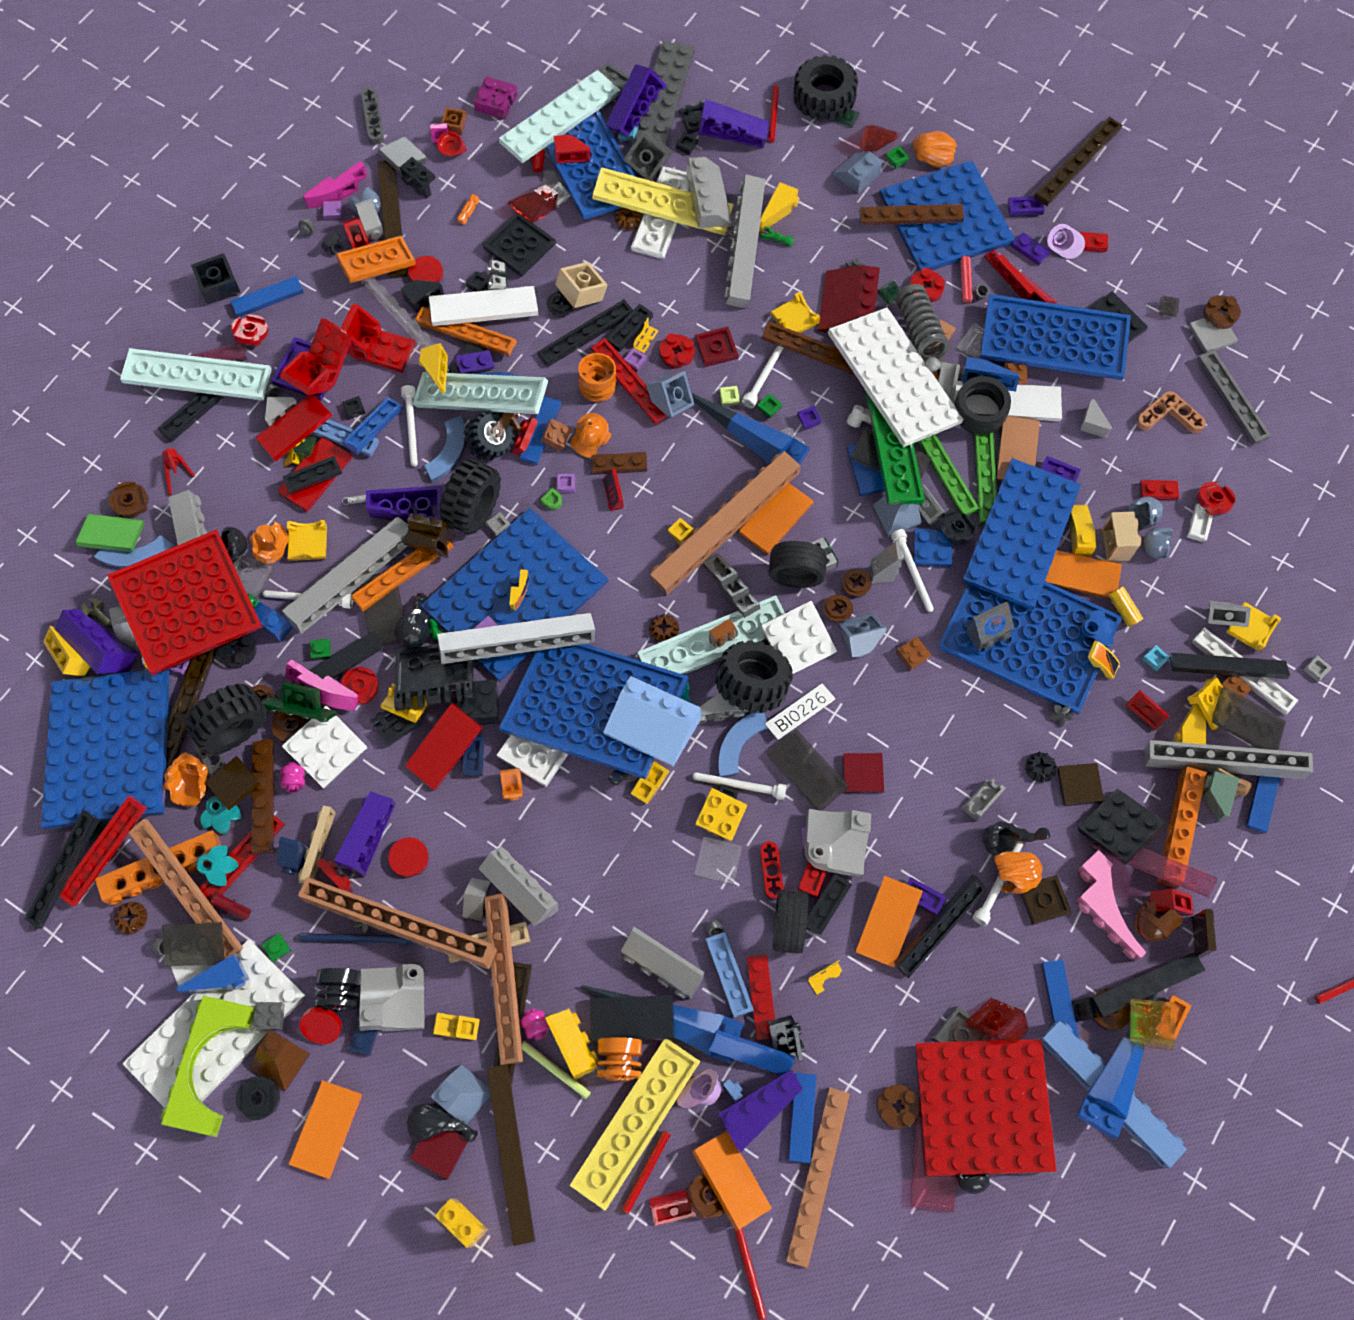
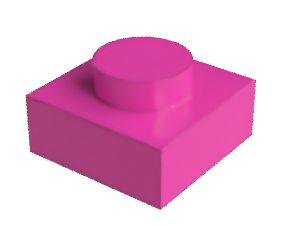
M430 124L432 143H437L441 134L448 131L447 124Z

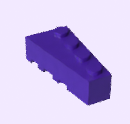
M635 64L606 126L614 134L628 137L636 126L637 128L641 122L640 118L642 115L647 114L650 110L649 106L652 101L658 99L660 90H664L667 85L651 68Z
M705 99L698 134L764 148L769 121Z
M441 486L366 490V509L370 517L394 520L399 517L406 523L411 514L441 520L439 505L443 492Z
M78 609L62 610L55 630L97 674L130 671L137 655L136 651Z
M371 791L368 796H365L362 808L334 860L342 870L365 878L395 807V802L392 798Z
M793 1070L788 1071L718 1114L740 1153L803 1090Z

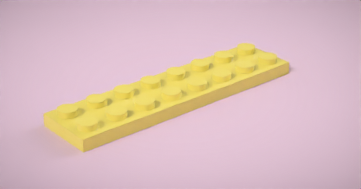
M601 167L592 199L698 228L691 192ZM728 203V207H729V211H730V215H731V211H732L733 204ZM728 226L700 229L725 236Z
M664 1039L641 1074V1078L638 1079L570 1186L606 1211L700 1061L670 1040Z

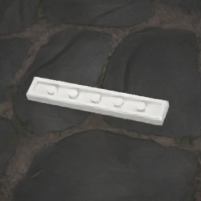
M1205 627L1191 642L1206 655L1243 658ZM1237 676L1251 690L1283 715L1288 714L1298 701V699L1270 678Z

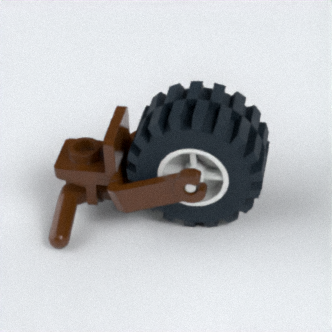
M487 411L472 418L465 427L467 429L463 433L466 435L464 442L468 444L466 445L467 449L470 448V453L472 455L476 454V458H482L483 461L494 460L506 454L514 443L512 440L515 438L513 433L521 429L516 418L521 416L522 413H492V411Z

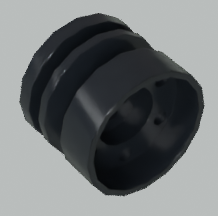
M346 968L318 969L316 985L324 987L325 990L315 992L316 997L323 999L315 1000L314 1007H322L326 1011L329 1009L333 1012L358 1009L359 1002L350 999H358L360 994L351 991V988H357L361 985L362 972Z

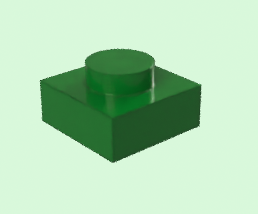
M900 146L895 147L885 155V158L895 169L908 162L910 157Z
M768 394L757 405V409L771 419L782 408L783 404L771 394Z
M329 638L310 640L312 661L331 658V641Z
M280 933L262 944L274 963L292 951Z

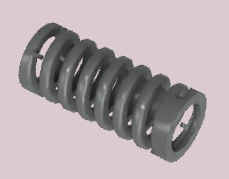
M920 284L904 287L896 296V304L918 355L924 361L930 357L941 358L948 351L949 342L944 335V330L941 328V323L938 321L935 310L932 308L933 306L926 289Z

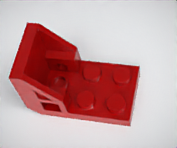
M353 303L341 326L343 330L353 335L347 352L348 355L361 361L403 373L416 345L415 340L383 331L379 321L362 307Z
M321 318L310 350L300 352L281 371L280 378L307 395L330 391L337 382L353 335L326 318Z

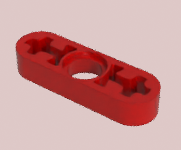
M767 841L760 848L764 890L768 899L777 900L778 892L776 895H773L769 890L772 888L771 881L779 879V881H775V888L784 890L779 850L774 842ZM768 846L771 850H774L771 858L772 860L776 859V861H768V853L764 852ZM770 865L777 868V874L774 876L766 873V868Z

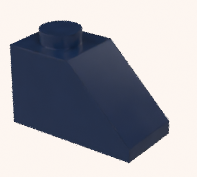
M280 837L277 865L283 869L282 872L294 875L295 872L299 873L305 864L304 856L307 848L300 841Z

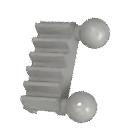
M935 357L928 358L925 366L931 372L940 369L938 382L953 403L960 365L939 362Z

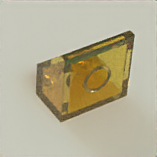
M1131 999L1130 1042L1154 1049L1173 1050L1175 1046V1003Z

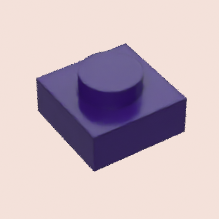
M815 406L798 411L797 413L804 430L821 424L822 420Z

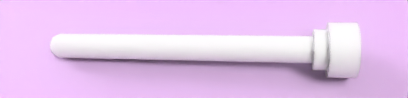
M776 346L753 389L744 395L742 399L744 406L748 408L755 407L758 401L757 394L782 352L783 347Z
M406 385L401 388V396L406 401L410 464L412 467H416L418 460L413 410L416 390L414 386Z
M897 530L890 536L894 543L899 542L900 548H903L904 559L926 611L932 612L933 605L906 544L907 535L905 530Z
M265 590L263 597L296 600L302 593ZM352 594L343 597L339 606L351 609L353 606Z
M694 773L692 775V778L696 781L772 794L776 799L783 801L785 798L787 785L783 784L772 787L702 773Z
M1023 841L1016 842L1011 852H1020ZM999 875L983 907L976 910L972 917L980 925L987 926L991 919L989 911L1005 882Z

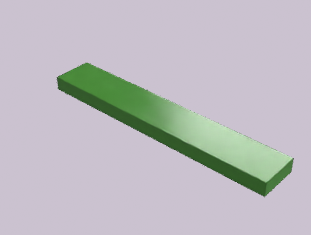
M993 432L986 435L974 434L979 525H985L997 496Z
M936 434L917 441L959 514L962 515L964 513L968 516L978 512V505Z

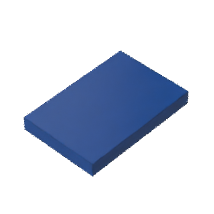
M875 440L847 445L846 450L860 496L884 492Z

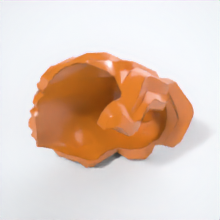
M923 132L913 139V151L916 153L918 160L925 161L933 167H942L952 163L957 143L945 132Z
M273 521L272 526L260 525L257 527L256 532L250 536L254 559L263 564H273L283 557L285 547L289 542V536L284 526Z
M186 752L178 756L164 774L165 789L170 791V798L174 804L193 807L198 805L205 795L208 770L207 766L202 764L198 758Z
M1003 852L994 856L995 865L999 870V877L1004 881L1012 882L1001 887L1003 892L1022 894L1032 888H1036L1041 882L1042 864L1034 854L1028 852Z

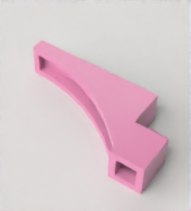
M1098 850L1077 870L1080 873V877L1085 882L1090 883L1091 886L1076 902L1080 910L1086 914L1088 913L1093 918L1094 924L1100 929L1103 928L1108 933V938L1113 943L1118 944L1129 959L1136 961L1146 951L1135 940L1120 914L1112 888L1111 867L1113 864Z

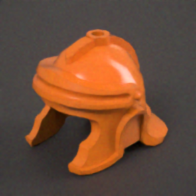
M587 413L577 420L575 436L571 439L570 444L572 448L584 457L591 458L592 455H596L597 449L601 445H605L612 436L608 432V422L597 413Z

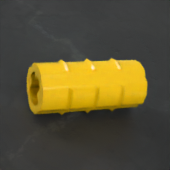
M1124 586L1108 594L1117 608V612L1120 613L1123 618L1122 620L1125 621L1128 627L1143 619Z

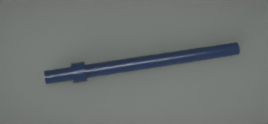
M301 933L300 941L398 943V945L406 946L408 943L417 944L395 935Z

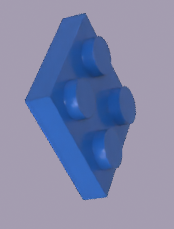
M914 529L913 561L915 565L951 567L952 543L949 542L948 537L942 530Z

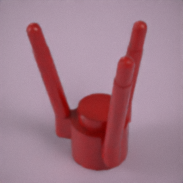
M168 448L162 452L164 459L162 463L165 470L168 495L172 494L168 467H171L173 472L177 473L176 466L181 462L187 472L192 477H195V474L183 460L182 455H178L174 448Z

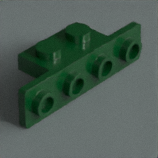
M288 682L282 685L283 699L270 697L262 702L269 711H280L286 715L294 714L304 719H316L318 722H328L337 715L334 710L321 708L320 689Z

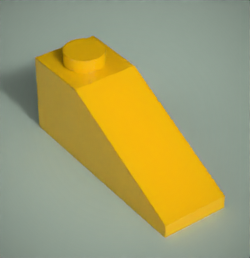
M779 182L760 219L759 232L762 233L764 227H771L790 214L793 207H797L800 199L798 197V189Z
M441 343L421 348L420 357L418 358L420 366L424 367L442 394L445 393L447 353Z
M1074 505L1069 516L1072 554L1091 557L1096 549V536L1088 505Z
M50 626L43 643L63 674L85 676L90 666L55 630V627Z
M1198 703L1191 706L1177 733L1174 735V742L1206 744V718Z

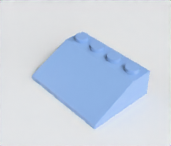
M630 676L618 697L603 733L674 767L702 719L701 708Z

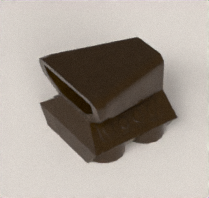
M411 514L407 519L408 532L405 538V545L411 549L448 558L446 541L454 538L455 529L442 520Z

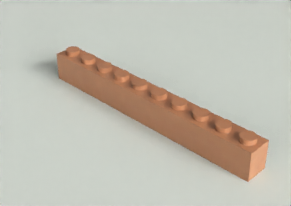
M785 451L780 455L777 454L772 459L770 465L764 466L759 471L757 477L751 478L745 484V488L737 491L732 496V500L722 504L718 512L714 516H709L701 528H696L688 540L682 541L674 553H669L661 565H656L651 571V580L666 595L672 592L800 473V465Z
M306 877L298 894V897L310 905L486 969H490L497 952L494 945L308 877Z

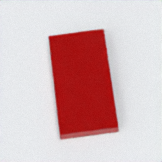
M311 394L259 434L256 439L270 456L277 461L333 415L314 394Z
M322 437L293 472L332 456H335L342 471L353 457L352 454ZM336 477L291 495L284 482L277 492L308 512Z
M451 703L405 766L430 788L436 790L483 727L459 707Z

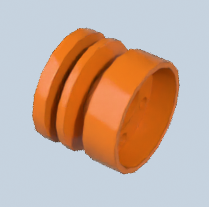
M602 353L588 354L582 358L578 367V388L580 394L585 399L593 402L605 401L612 397L616 387V366L614 361Z
M634 1038L598 1039V1054L607 1056V1060L597 1062V1066L607 1069L598 1070L597 1077L605 1078L609 1081H629L641 1078L640 1071L632 1070V1068L641 1067V1063L632 1061V1057L641 1055L642 1040Z

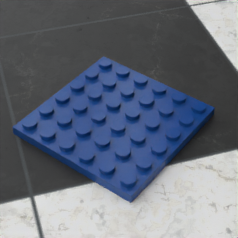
M973 160L880 189L879 194L885 206L963 205V222L895 224L918 271H921L923 268H930L931 270L959 262L962 256L975 257L1012 245L1015 241Z

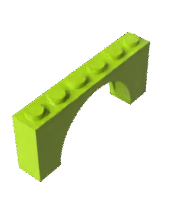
M203 995L202 1000H199L196 1006V1019L190 1025V1037L183 1046L182 1054L184 1056L182 1062L176 1068L175 1076L177 1077L174 1085L170 1087L168 1093L170 1099L167 1107H164L162 1111L161 1124L217 1137L224 1115L209 1109L198 1097L193 1082L194 1065L203 1047L217 1035L234 1029L251 1030L255 1008Z

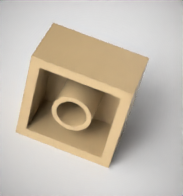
M589 262L560 268L555 283L574 308L602 301L607 288L606 282Z
M1112 512L1103 525L1102 535L1107 561H1129L1141 546V537L1137 532L1138 519L1135 518L1134 512Z

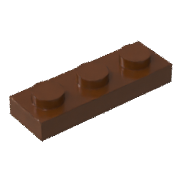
M646 452L592 455L593 474H608L614 468L617 473L646 472Z

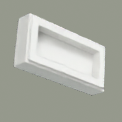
M1198 503L1194 508L1187 537L1205 543L1208 538L1213 515L1207 514L1205 509Z

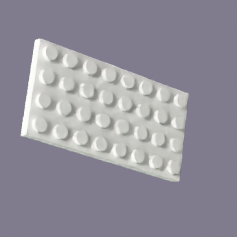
M888 308L829 329L828 335L903 447L962 423L964 419L932 372L925 366L924 360L918 355L917 350Z
M248 939L242 945L243 949L235 955L239 957L250 978L245 981L246 984L237 990L193 993L122 1063L163 1107L168 1105L170 1099L168 1093L170 1087L175 1083L177 1077L175 1076V1071L178 1064L182 1062L184 1056L182 1054L183 1046L189 1040V1028L196 1019V1006L199 1000H202L203 995L254 1008L256 1002H282L285 1004L284 1019L306 997L251 940ZM253 1020L251 1030L234 1029L223 1032L211 1039L203 1047L196 1059L193 1071L194 1087L202 1102L263 1041L269 1031L254 1030Z

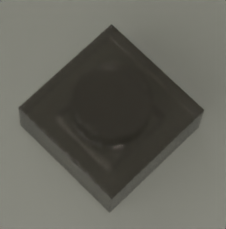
M1161 296L1159 314L1176 317L1179 309V298Z

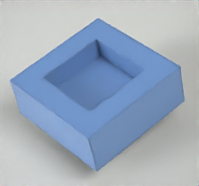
M728 1079L722 1085L735 1103L743 1097L741 1094L743 1089L736 1081L732 1082Z

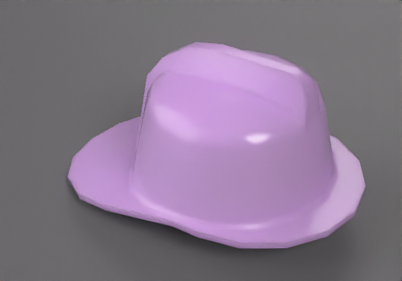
M1058 224L1048 231V246L1062 257L1073 259L1083 252L1085 247L1083 236L1069 225Z
M707 1069L691 1078L677 1098L678 1105L689 1109L698 1104L711 1105L715 1103L720 1094L724 1092V1087L718 1081L716 1071Z

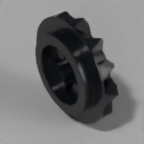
M561 291L554 292L547 300L548 310L554 316H568L574 309ZM560 300L563 302L562 308L559 307Z
M1037 752L1028 757L1025 769L1032 780L1044 783L1050 781L1056 775L1057 765L1055 758L1049 756L1048 753ZM1040 761L1044 766H1048L1043 770V774L1040 768L1035 767L1040 764Z

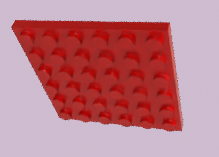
M217 529L107 575L151 675L263 628Z
M1042 1039L915 1043L926 1176L958 1175L960 1173L962 1175H978L986 1173L1057 1172Z

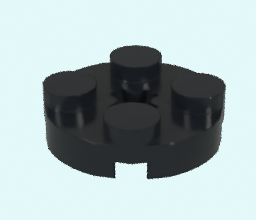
M948 510L938 522L939 528L948 537L949 542L954 545L970 542L975 536L973 521L966 514L963 513L961 515L957 513L958 510Z
M246 634L217 647L216 654L225 666L241 668L242 665L249 664L254 659L257 648L253 638ZM239 645L241 650L233 653L232 648Z
M263 1075L248 1078L236 1093L237 1108L250 1120L267 1118L276 1112L280 1102V1090L277 1082ZM258 1092L263 1096L260 1104L257 1103V1100L253 1099V1096L257 1095Z

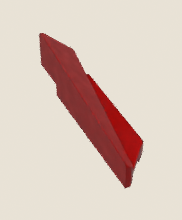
M993 250L984 255V258L1021 299L1057 303L1054 298L1012 265L1003 254Z

